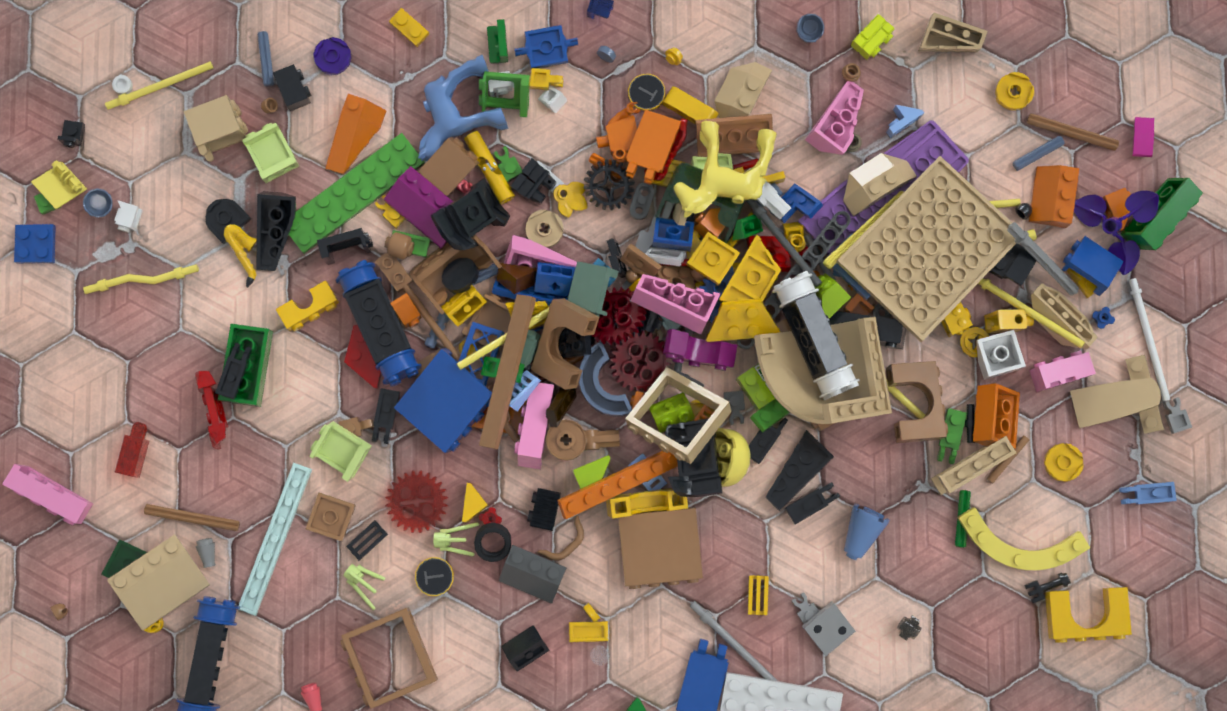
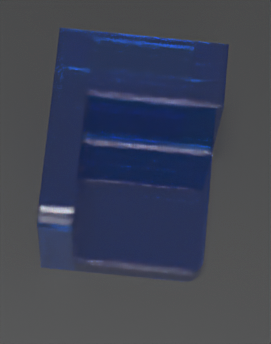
M590 0L587 17L594 19L595 15L608 19L611 10L614 8V1Z

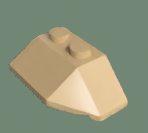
M757 62L731 68L714 101L719 118L750 116L772 70Z
M881 153L849 173L843 202L854 217L916 178L917 175L906 160Z
M1041 283L1031 294L1033 310L1083 340L1085 344L1082 348L1088 349L1097 339V335L1093 332L1088 319L1058 290L1046 287ZM1039 323L1061 345L1077 347L1070 341L1066 340L1065 338L1050 330L1043 324Z

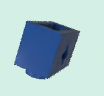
M538 262L534 292L569 296L576 267Z

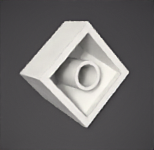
M1014 330L976 340L978 363L984 380L1026 367Z

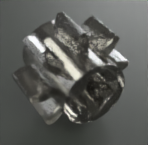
M913 615L910 618L904 616L897 626V629L900 630L899 636L906 641L908 638L914 640L922 629L919 626L920 620Z

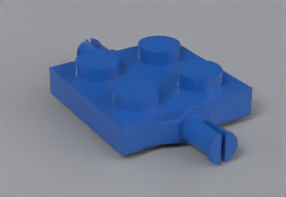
M558 25L525 31V47L514 50L516 57L527 54L531 69H538L568 63L567 47L578 46V39L576 37L566 40L563 35L562 26Z

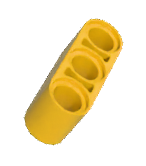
M673 86L662 102L665 107L688 119L695 125L696 120L715 119L719 115L710 106Z

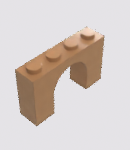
M564 298L553 299L549 306V313L538 342L531 371L565 390L577 388L583 370L563 359L559 352L558 339L565 328L581 336L594 335L599 316Z
M936 361L889 365L886 368L888 387L915 386L925 394L928 401V410L923 419L899 421L894 424L896 443L933 441L947 437L948 426L944 421L945 406L941 400L943 391L938 379L940 370L936 365Z

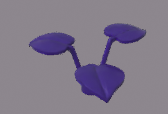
M1147 190L1135 192L1125 202V207L1130 212L1123 217H1112L1109 219L1104 215L1107 206L1102 197L1087 195L1075 200L1074 213L1083 224L1096 227L1102 220L1104 232L1112 234L1121 241L1114 242L1108 251L1124 261L1119 269L1122 275L1132 271L1140 258L1138 244L1132 240L1125 242L1124 238L1117 233L1122 228V221L1131 215L1140 223L1151 221L1158 212L1159 195Z

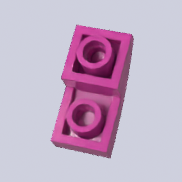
M1135 117L1132 156L1152 157L1154 118Z

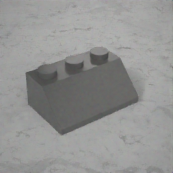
M512 545L498 581L552 604L567 567Z

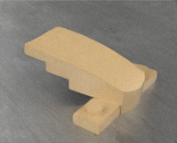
M1145 355L1125 359L1130 380L1070 391L1079 428L1108 422L1139 412L1144 434L1164 430L1158 407L1161 400L1160 388L1150 376Z

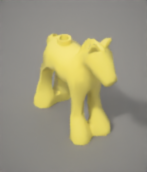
M703 121L701 123L700 141L706 147L708 154L702 171L701 185L698 190L690 188L683 182H677L673 187L681 203L682 210H684V218L689 217L692 213L703 212L712 204L716 197L732 198V202L742 204L744 200L760 198L762 187L767 181L762 177L766 175L767 167L772 157L776 132L769 129L758 131L756 146L759 150L760 158L754 167L744 173H739L728 167L719 166V125L716 122Z

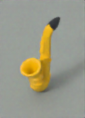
M229 224L225 227L223 235L248 273L246 287L248 288L254 282L256 272L243 248L250 252L256 244L257 238L249 236L241 227Z

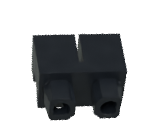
M531 158L522 170V174L518 175L510 187L512 191L527 201H533L541 205L546 196L539 190L544 186L551 191L557 183L550 176L548 170Z

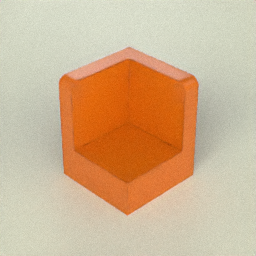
M858 293L843 308L847 313L868 315L874 309Z

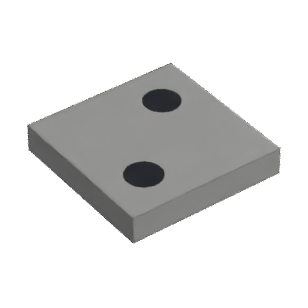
M832 601L802 626L825 656L856 632Z

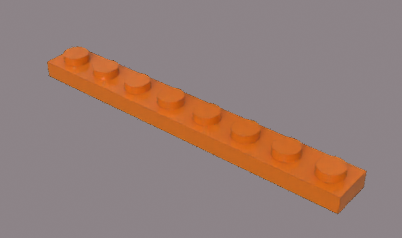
M661 451L558 499L563 518H571L678 467L677 458L670 452Z

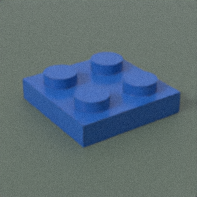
M54 224L15 225L14 262L55 263L56 226Z

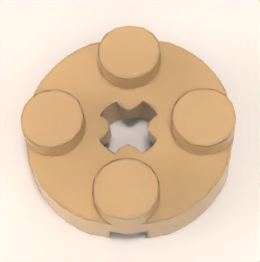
M547 210L534 212L526 223L525 231L527 238L547 248L555 246L563 236L561 218L556 213ZM543 224L550 227L546 234L539 231Z

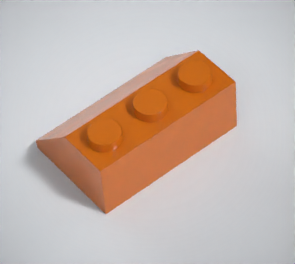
M1062 165L1036 167L1031 200L1032 213L1029 216V222L1067 228L1072 224L1080 168Z
M997 383L977 386L973 442L990 446L1006 436L1013 448L1016 449L1019 392Z

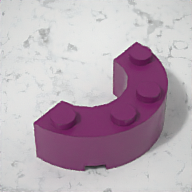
M669 329L666 333L663 355L666 358L672 359L674 363L683 364L684 362H689L688 366L691 367L707 365L714 366L716 370L726 371V368H734L737 345L723 341L707 342L704 339L691 337L689 333Z

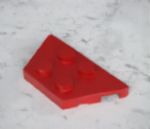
M354 325L344 363L373 388L378 389L381 372L375 368L376 364L358 325Z

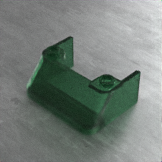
M689 163L679 164L666 188L655 217L659 218L666 201L670 203L680 202L673 189L677 182H683L690 188L698 190L701 185L703 169ZM716 197L712 204L721 207L718 219L722 225L729 227L723 241L727 244L744 202L737 204L732 202V198Z

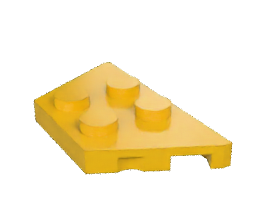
M758 235L753 239L719 298L720 301L761 299L763 302L781 269L773 260L772 255L765 248Z
M761 299L729 301L721 303L718 314L712 322V327L706 335L707 342L750 339L756 335L781 333V331L776 326Z

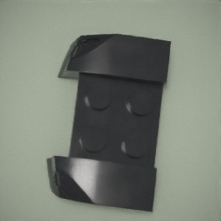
M485 178L470 187L471 189L458 199L430 215L442 238L455 250H467L477 247L478 244L471 238L490 223L493 226L505 227L510 218L509 213L501 206Z
M1016 243L989 272L1000 279L1008 278L1022 286L1034 267L1036 260L1023 246Z
M708 419L667 425L665 436L687 447ZM716 432L691 464L677 459L679 477H668L677 495L681 497H702L723 493L721 474L718 470L715 443Z

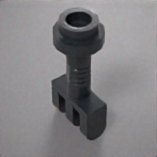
M1061 572L1058 574L1059 578L1039 585L1038 580L1024 585L1026 589L1034 587V590L1028 592L1029 596L1035 594L1038 596L1032 598L1031 602L1036 603L1046 599L1043 593L1061 585L1064 588L1068 587V584H1071L1067 573L1062 574Z

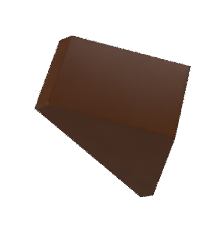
M500 263L502 267L498 268L496 280L513 294L534 285L537 268Z

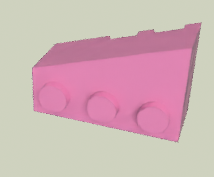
M1080 350L1071 353L1069 358L1064 359L1063 356L1052 359L1053 362L1048 364L1045 361L1034 364L1035 368L1029 370L1036 392L1096 374L1089 352L1082 354Z

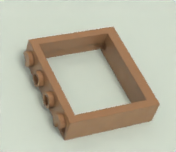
M409 607L341 635V646L349 654V666L351 669H355L357 674L355 681L359 688L362 687L364 695H362L363 701L370 709L438 680ZM402 616L427 679L375 700L350 638Z

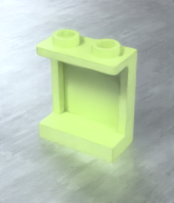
M276 123L266 124L262 127V130L251 132L242 140L265 183L299 167L294 154Z
M333 421L321 428L319 432L321 436L318 441L316 440L310 448L312 452L309 457L312 459L318 457L343 473L342 479L348 482L355 477L372 445Z

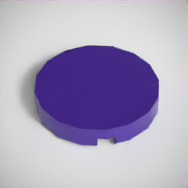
M335 37L320 41L313 53L314 62L318 69L328 75H338L344 72L349 67L352 59L347 43Z

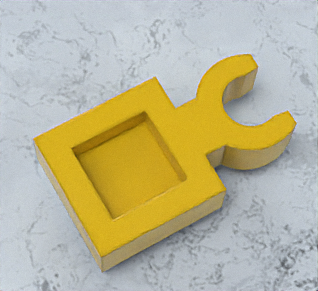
M375 202L379 210H385L382 216L395 229L406 220L386 202L384 205H379L378 202Z

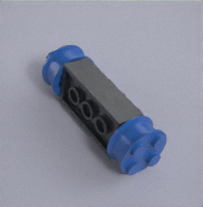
M363 260L358 262L355 267L339 271V276L335 281L341 285L344 291L342 296L346 299L376 364V370H380L384 378L382 383L384 385L390 384L393 387L400 384L402 379L407 377L410 379L419 375L418 371L422 368V365L418 364L414 357L415 350L411 348L396 313L390 304L389 298L382 286L381 277H377L374 271L375 264Z
M210 596L197 599V602H199L198 613L193 618L201 621L185 698H177L176 701L179 703L177 711H216L220 708L219 704L209 702V700L213 701L216 687L213 686V681H217L220 667L216 666L217 661H221L224 647L220 646L221 642L226 641L228 628H225V625H237L235 617L240 606L235 605L236 601L224 599L223 602H218L215 597Z

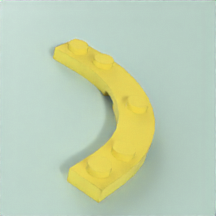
M975 507L957 517L971 540L980 550L994 560L1017 569L1045 570L1071 561L1090 549L1089 544L1080 531L1048 548L1035 551L1018 549L1007 545L997 538L987 527Z

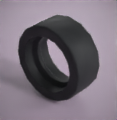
M487 523L481 526L474 540L477 555L488 562H498L504 559L511 549V535L508 529L498 523ZM487 533L500 534L504 539L503 548L497 552L486 551L481 543L483 536Z

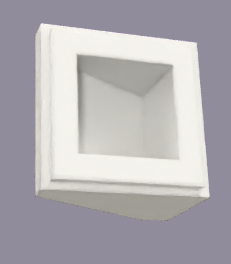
M551 85L549 90H545L538 98L540 102L554 113H557L567 102L563 93Z

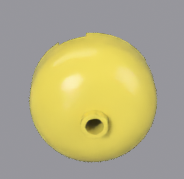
M718 428L715 437L716 452L720 455V457H717L718 470L721 474L722 487H729L737 484L746 475L750 465V449L746 439L737 431Z

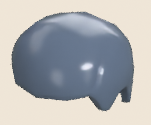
M816 14L802 16L796 26L798 37L804 42H816L824 33L822 18Z
M99 188L90 190L83 199L84 210L90 216L96 218L109 214L113 206L111 195Z

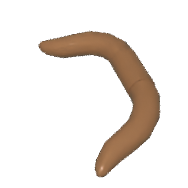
M576 515L574 520L577 530L576 539L562 552L552 553L547 550H538L537 553L556 561L569 556L582 543L584 538V529L579 516Z

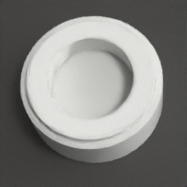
M119 75L114 78L112 87L120 95L123 93L129 94L133 84L127 76Z

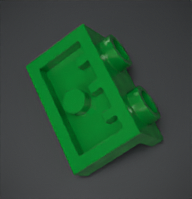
M499 19L497 20V26L487 27L489 61L491 64L508 62L505 20Z

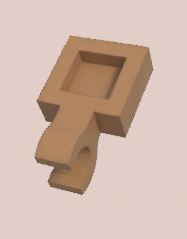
M359 417L339 421L340 426L358 437L363 436L362 430L374 428L373 420L371 419L359 422Z

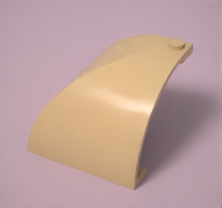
M876 317L830 325L832 331L838 337L840 349L846 355L847 365L853 364L851 367L853 374L860 381H858L859 386L827 400L819 397L821 395L817 383H813L814 380L792 331L754 336L759 366L767 386L777 401L798 418L817 424H831L892 413Z

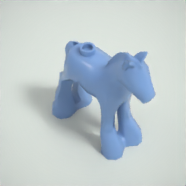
M483 55L469 60L459 68L450 71L446 79L441 75L437 80L425 85L426 101H423L426 112H431L434 126L426 132L420 141L418 158L421 161H428L448 138L461 136L474 128L491 126L499 130L509 129L501 107L462 117L451 100L457 85L464 79L472 76L483 78L484 71L489 72Z

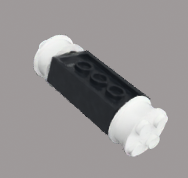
M808 271L798 274L797 277L781 281L780 284L774 286L772 292L777 293L781 302L779 307H784L782 311L814 380L813 383H817L821 395L819 397L827 400L859 386L858 381L860 380L856 379L851 369L853 364L847 365L846 355L840 349L838 337L832 331L830 319L824 313L822 302L816 295L819 289H815L810 278L812 273L809 274Z

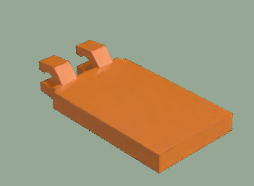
M645 109L626 156V162L629 163L626 177L633 179L638 166L647 169L644 183L652 184L656 172L662 173L681 121Z

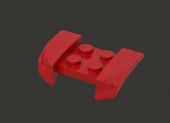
M198 371L195 373L198 391L202 393L203 403L208 407L209 413H206L208 423L212 424V426L207 427L212 447L219 450L221 449L220 443L226 438V428H228L223 403L218 400L219 395L216 394V389L211 387L216 385V381L210 371Z

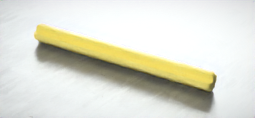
M904 191L898 192L824 260V266L831 269L836 265V261Z

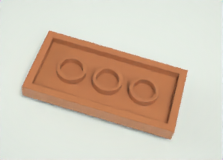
M772 114L696 120L697 156L707 157L708 154L706 147L700 141L701 123L703 121H712L719 125L718 153L731 155L759 152L756 146L758 131L761 129L773 130Z

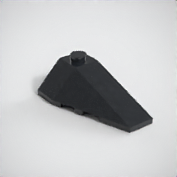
M269 191L257 194L256 270L276 271L296 216V196Z

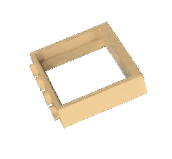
M666 367L625 420L628 429L632 430L633 434H640L648 443H655L662 451L674 454L679 461L683 460L691 464L732 411L729 401ZM668 384L715 410L687 447L682 446L639 421Z

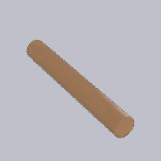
M1023 435L1017 442L1016 449H1014L1016 454L1001 462L989 475L987 480L993 484L1029 442L1026 436Z

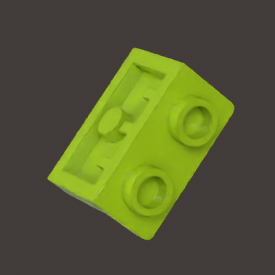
M683 392L655 403L649 408L660 433L666 431L667 425L689 422L695 419L690 403Z

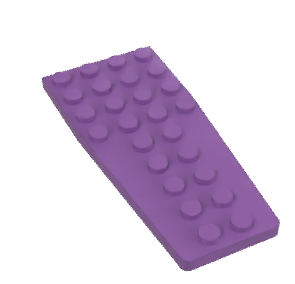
M928 121L884 153L906 160L917 175L916 178L854 217L843 202L847 179L821 200L823 207L811 219L804 215L798 220V223L803 225L806 232L815 240L837 212L845 211L850 215V224L826 253L828 256L898 192H905L939 156L958 173L968 164V157L935 121ZM838 216L836 218V221L839 225L846 224V218L844 216ZM826 231L824 233V236L827 240L834 239V233L832 231Z

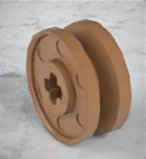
M562 420L558 427H550L547 431V448L557 459L565 461L574 460L585 450L587 443L586 433L581 425L575 421ZM564 435H568L572 439V442H568L569 445L565 446L564 442H561V438H564Z

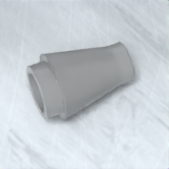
M212 538L196 541L197 546L195 547L204 568L215 566V542H213Z

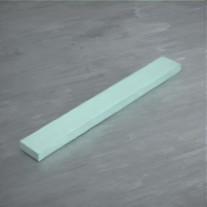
M293 462L238 606H240V609L238 610L257 616L313 469Z

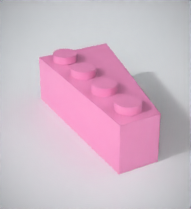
M643 274L630 301L701 334L720 293L713 292V294L704 292V289L696 288L695 290L687 288L681 283L675 285L668 283V280Z
M539 383L527 398V406L523 405L521 417H524V422L519 424L518 435H521L520 442H516L514 451L518 456V466L541 470L545 435L547 434L549 420L546 418V410L551 405L554 394V385Z
M14 464L2 484L12 489L16 494L29 498L32 503L44 506L49 513L56 516L59 514L64 517L63 520L71 525H74V523L82 524L93 505L90 501L26 465Z

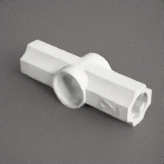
M766 181L762 187V195L756 200L762 206H766L780 220L791 207Z

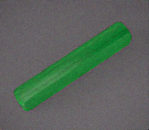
M960 490L957 517L970 509L971 492L968 490ZM957 518L955 546L964 548L967 543V532Z

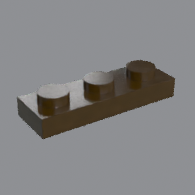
M561 387L556 397H554L551 405L546 410V418L549 419L550 427L559 426L577 397L575 388L565 390Z

